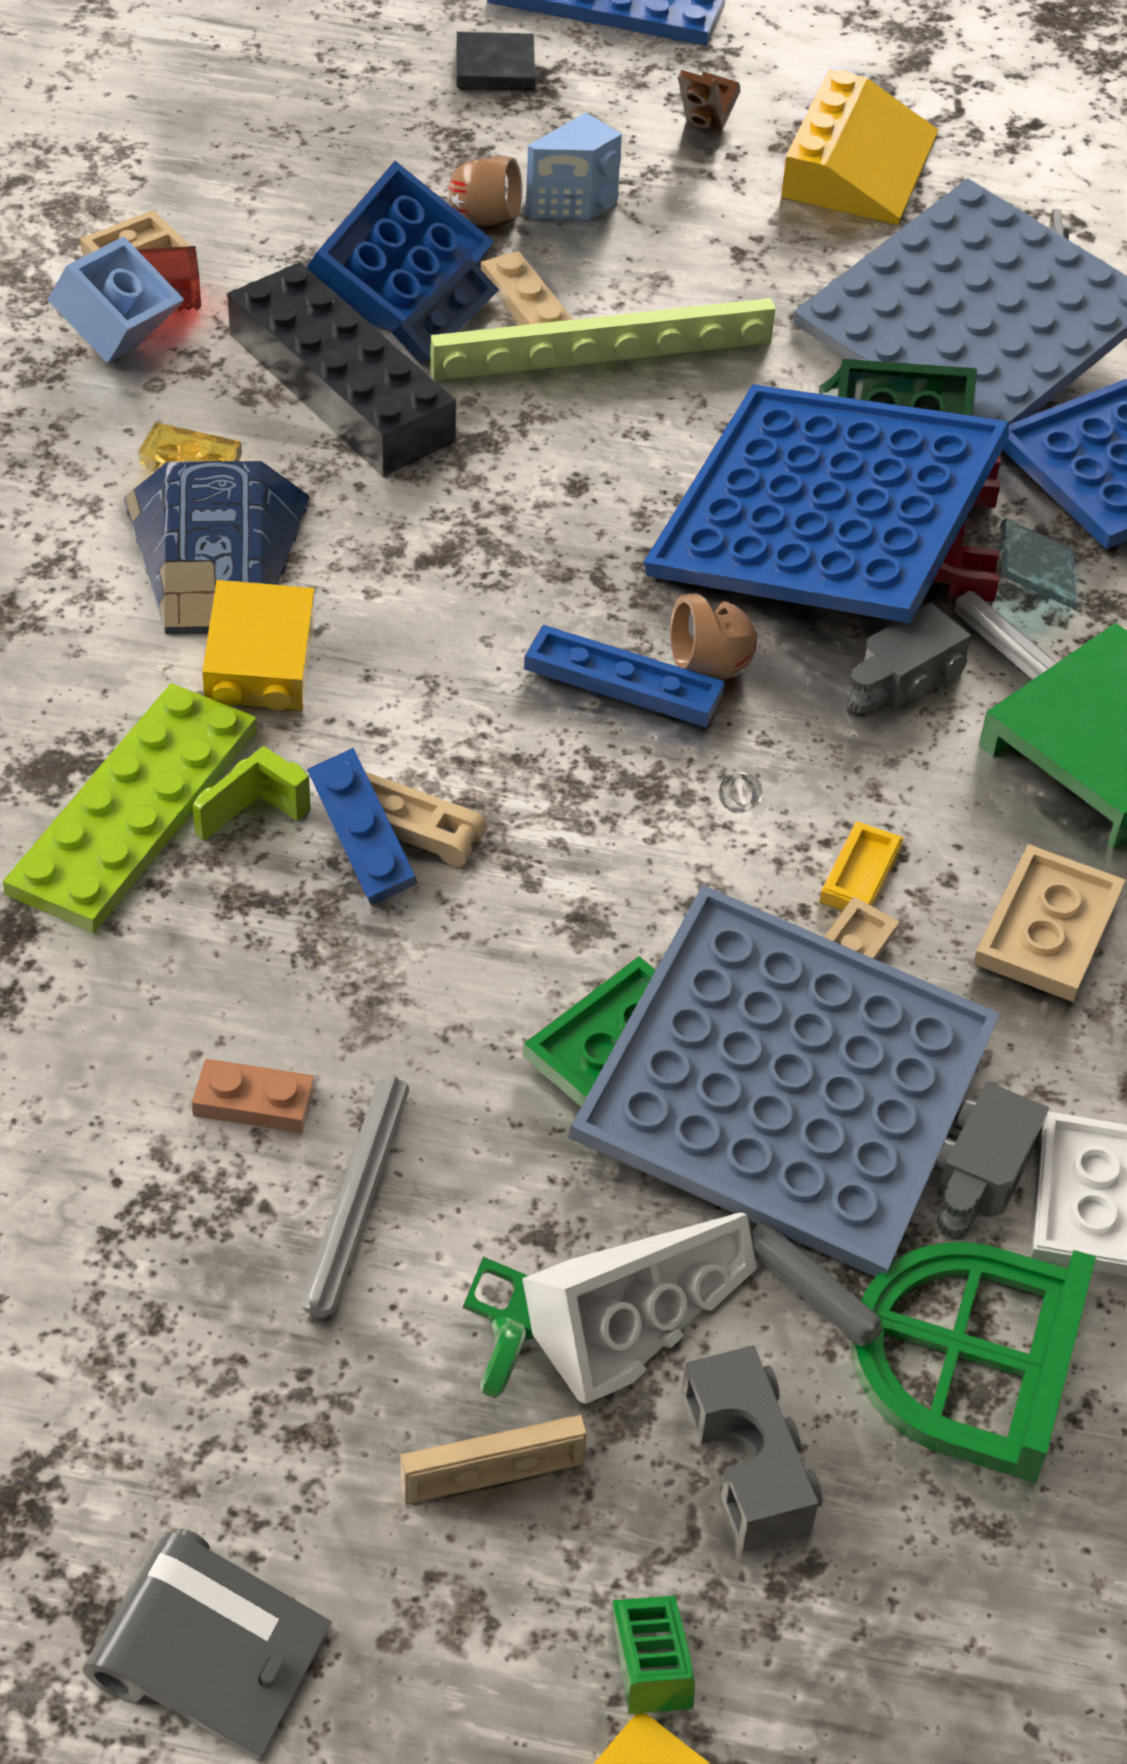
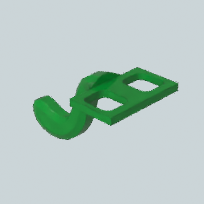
M483 1256L462 1308L487 1318L492 1325L495 1347L481 1379L480 1387L482 1394L496 1399L506 1388L523 1343L535 1338L532 1333L522 1280L528 1277V1275ZM483 1274L495 1275L509 1281L513 1285V1293L506 1308L497 1309L476 1298L475 1291Z

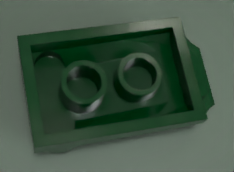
M842 359L841 366L828 381L819 386V394L974 416L977 368Z

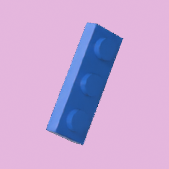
M354 747L308 768L307 771L370 905L418 884Z

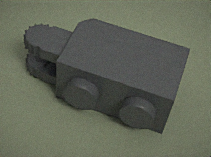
M932 603L918 609L911 623L897 621L867 638L864 662L860 663L859 667L855 666L851 670L849 682L853 688L846 695V707H849V710H852L853 713L865 714L866 712L870 713V710H875L885 703L895 710L911 700L916 701L920 699L929 689L945 680L956 678L964 670L967 664L966 656L971 635Z
M988 1081L977 1101L967 1098L955 1126L961 1133L956 1141L949 1138L945 1140L934 1169L943 1172L937 1195L942 1196L943 1199L936 1222L938 1223V1229H941V1233H945L947 1237L951 1236L953 1239L954 1237L961 1238L962 1235L966 1236L967 1231L969 1232L978 1212L988 1217L1005 1212L1040 1141L1050 1107Z

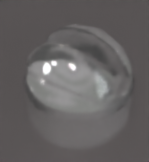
M744 771L728 775L723 779L719 787V798L722 805L733 813H744L754 809L759 804L763 795V788L759 779L753 774ZM739 779H743L751 798L750 803H748L745 789Z

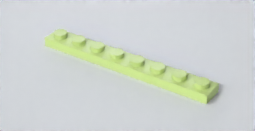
M766 298L431 335L430 370L433 380L440 381L768 344L772 341L776 308L772 299Z

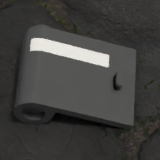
M178 1529L176 1532H162L122 1598L82 1670L89 1681L107 1694L128 1702H137L143 1695H146L259 1761L332 1621L210 1550L208 1542L195 1532L187 1529ZM260 1674H261V1680H262V1684H261V1685L259 1684V1681H258Z

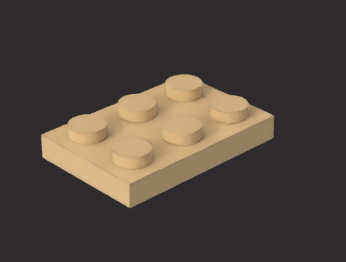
M1028 844L976 950L973 964L1074 1002L1121 897L1126 879Z

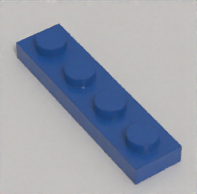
M544 624L524 656V670L707 727L724 692L725 681Z

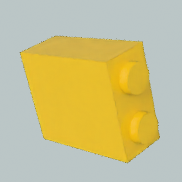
M216 580L202 670L204 696L228 706L241 705L265 707L272 710L290 709L303 711L315 619L314 588Z

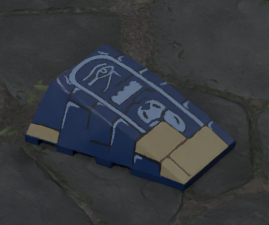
M262 461L166 462L124 497V505L132 522L136 543L140 547L142 562L151 582V590L165 634L209 632L216 580L278 585L280 575L285 572L289 561L291 545L293 541L296 542L302 515L307 512L310 496Z

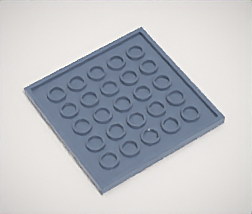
M967 178L794 310V324L846 359L977 368L974 416L1008 421L1009 425L1033 415L1127 338V275Z
M702 885L573 1121L568 1138L735 1214H747L748 1220L757 1224L761 1222L767 1223L782 1235L876 1277L879 1272L887 1274L1000 1013Z

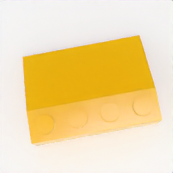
M829 69L786 155L781 197L899 225L935 143L938 129L870 79L854 75L846 70L835 71Z

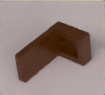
M681 70L678 75V83L686 120L700 128L712 127L722 131L741 92L740 82L704 71L702 75Z

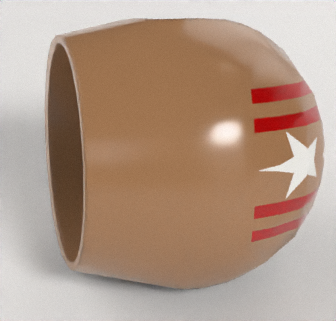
M495 155L490 158L474 159L457 167L448 185V197L451 206L477 227H489L515 219L519 214L522 203V178L517 160L512 157ZM505 174L508 180L507 201L505 198Z
M696 593L681 595L675 602L672 611L670 641L672 655L678 667L724 681L742 673L753 660L757 646V633L750 618L739 607L724 601L713 612L706 599ZM690 611H692L694 619V639L690 636L688 630Z

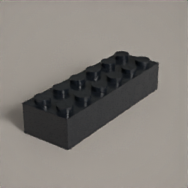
M301 262L287 266L280 271L227 293L230 336L382 477L456 442V399Z

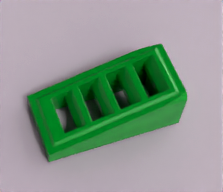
M675 1595L612 1600V1613L628 1714L693 1709L695 1678ZM664 1617V1619L630 1621V1619ZM667 1633V1635L664 1636H651L634 1638L633 1634ZM670 1650V1652L637 1654L639 1651ZM672 1666L673 1668L666 1670L641 1671V1668Z

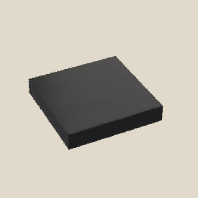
M457 32V88L535 90L534 33Z

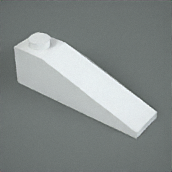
M736 1213L573 1258L525 1277L522 1280L534 1338L577 1400L587 1404L634 1383L647 1371L644 1364L663 1346L672 1348L684 1337L681 1330L702 1310L712 1311L757 1268L748 1216L744 1213Z

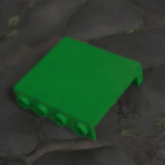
M1116 622L986 711L978 745L991 756H995L1009 745L1013 746L1114 822L1108 844L1113 848L1127 838V630Z

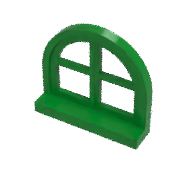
M970 1242L939 1243L925 1246L900 1256L891 1262L887 1274L881 1272L877 1274L861 1299V1302L880 1317L883 1328L879 1337L875 1338L868 1346L857 1345L852 1340V1356L855 1371L867 1398L890 1425L912 1441L941 1454L1037 1483L1047 1455L1096 1256L1073 1250L1068 1267L1064 1268L1001 1248ZM968 1276L953 1330L891 1311L907 1292L925 1282L942 1277ZM980 1278L1044 1297L1029 1354L964 1334ZM884 1334L946 1353L931 1410L910 1396L894 1376L884 1350ZM958 1357L1023 1377L1007 1437L941 1416Z

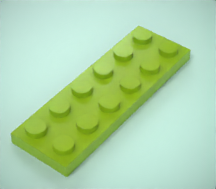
M170 683L2 881L5 895L91 933H95L192 813L193 803L199 794L206 788L213 787L257 732V718Z

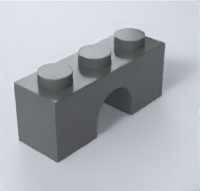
M755 1345L686 1362L681 1394L700 1444L721 1439L736 1440L748 1446L756 1456L748 1462L726 1468L721 1495L741 1551L812 1533L817 1508L822 1506L823 1502L822 1491L813 1470L805 1471L798 1454L801 1450V1443L794 1420L791 1417H783L777 1402L780 1396L779 1386L770 1365H762Z

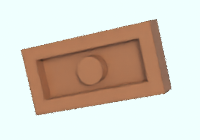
M205 1058L192 1100L193 1116L303 1133L315 1090L314 1075Z

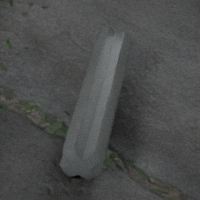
M761 1222L754 1230L750 1231L754 1256L857 1345L868 1346L875 1338L879 1337L883 1329L880 1317L778 1230L767 1223Z

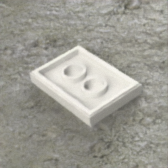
M1048 1111L1039 1145L1030 1257L1047 1263L1068 1266L1073 1250L1096 1256L1093 1271L1127 1276V1125Z

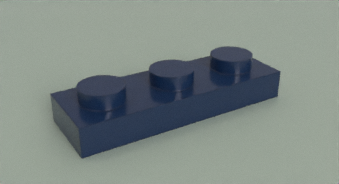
M470 258L408 316L392 334L422 366L431 357V335L456 333L499 289Z

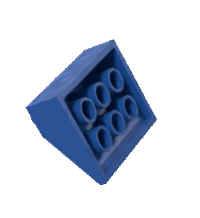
M395 160L320 247L306 268L371 325L393 332L468 259L471 258L477 264L494 241Z

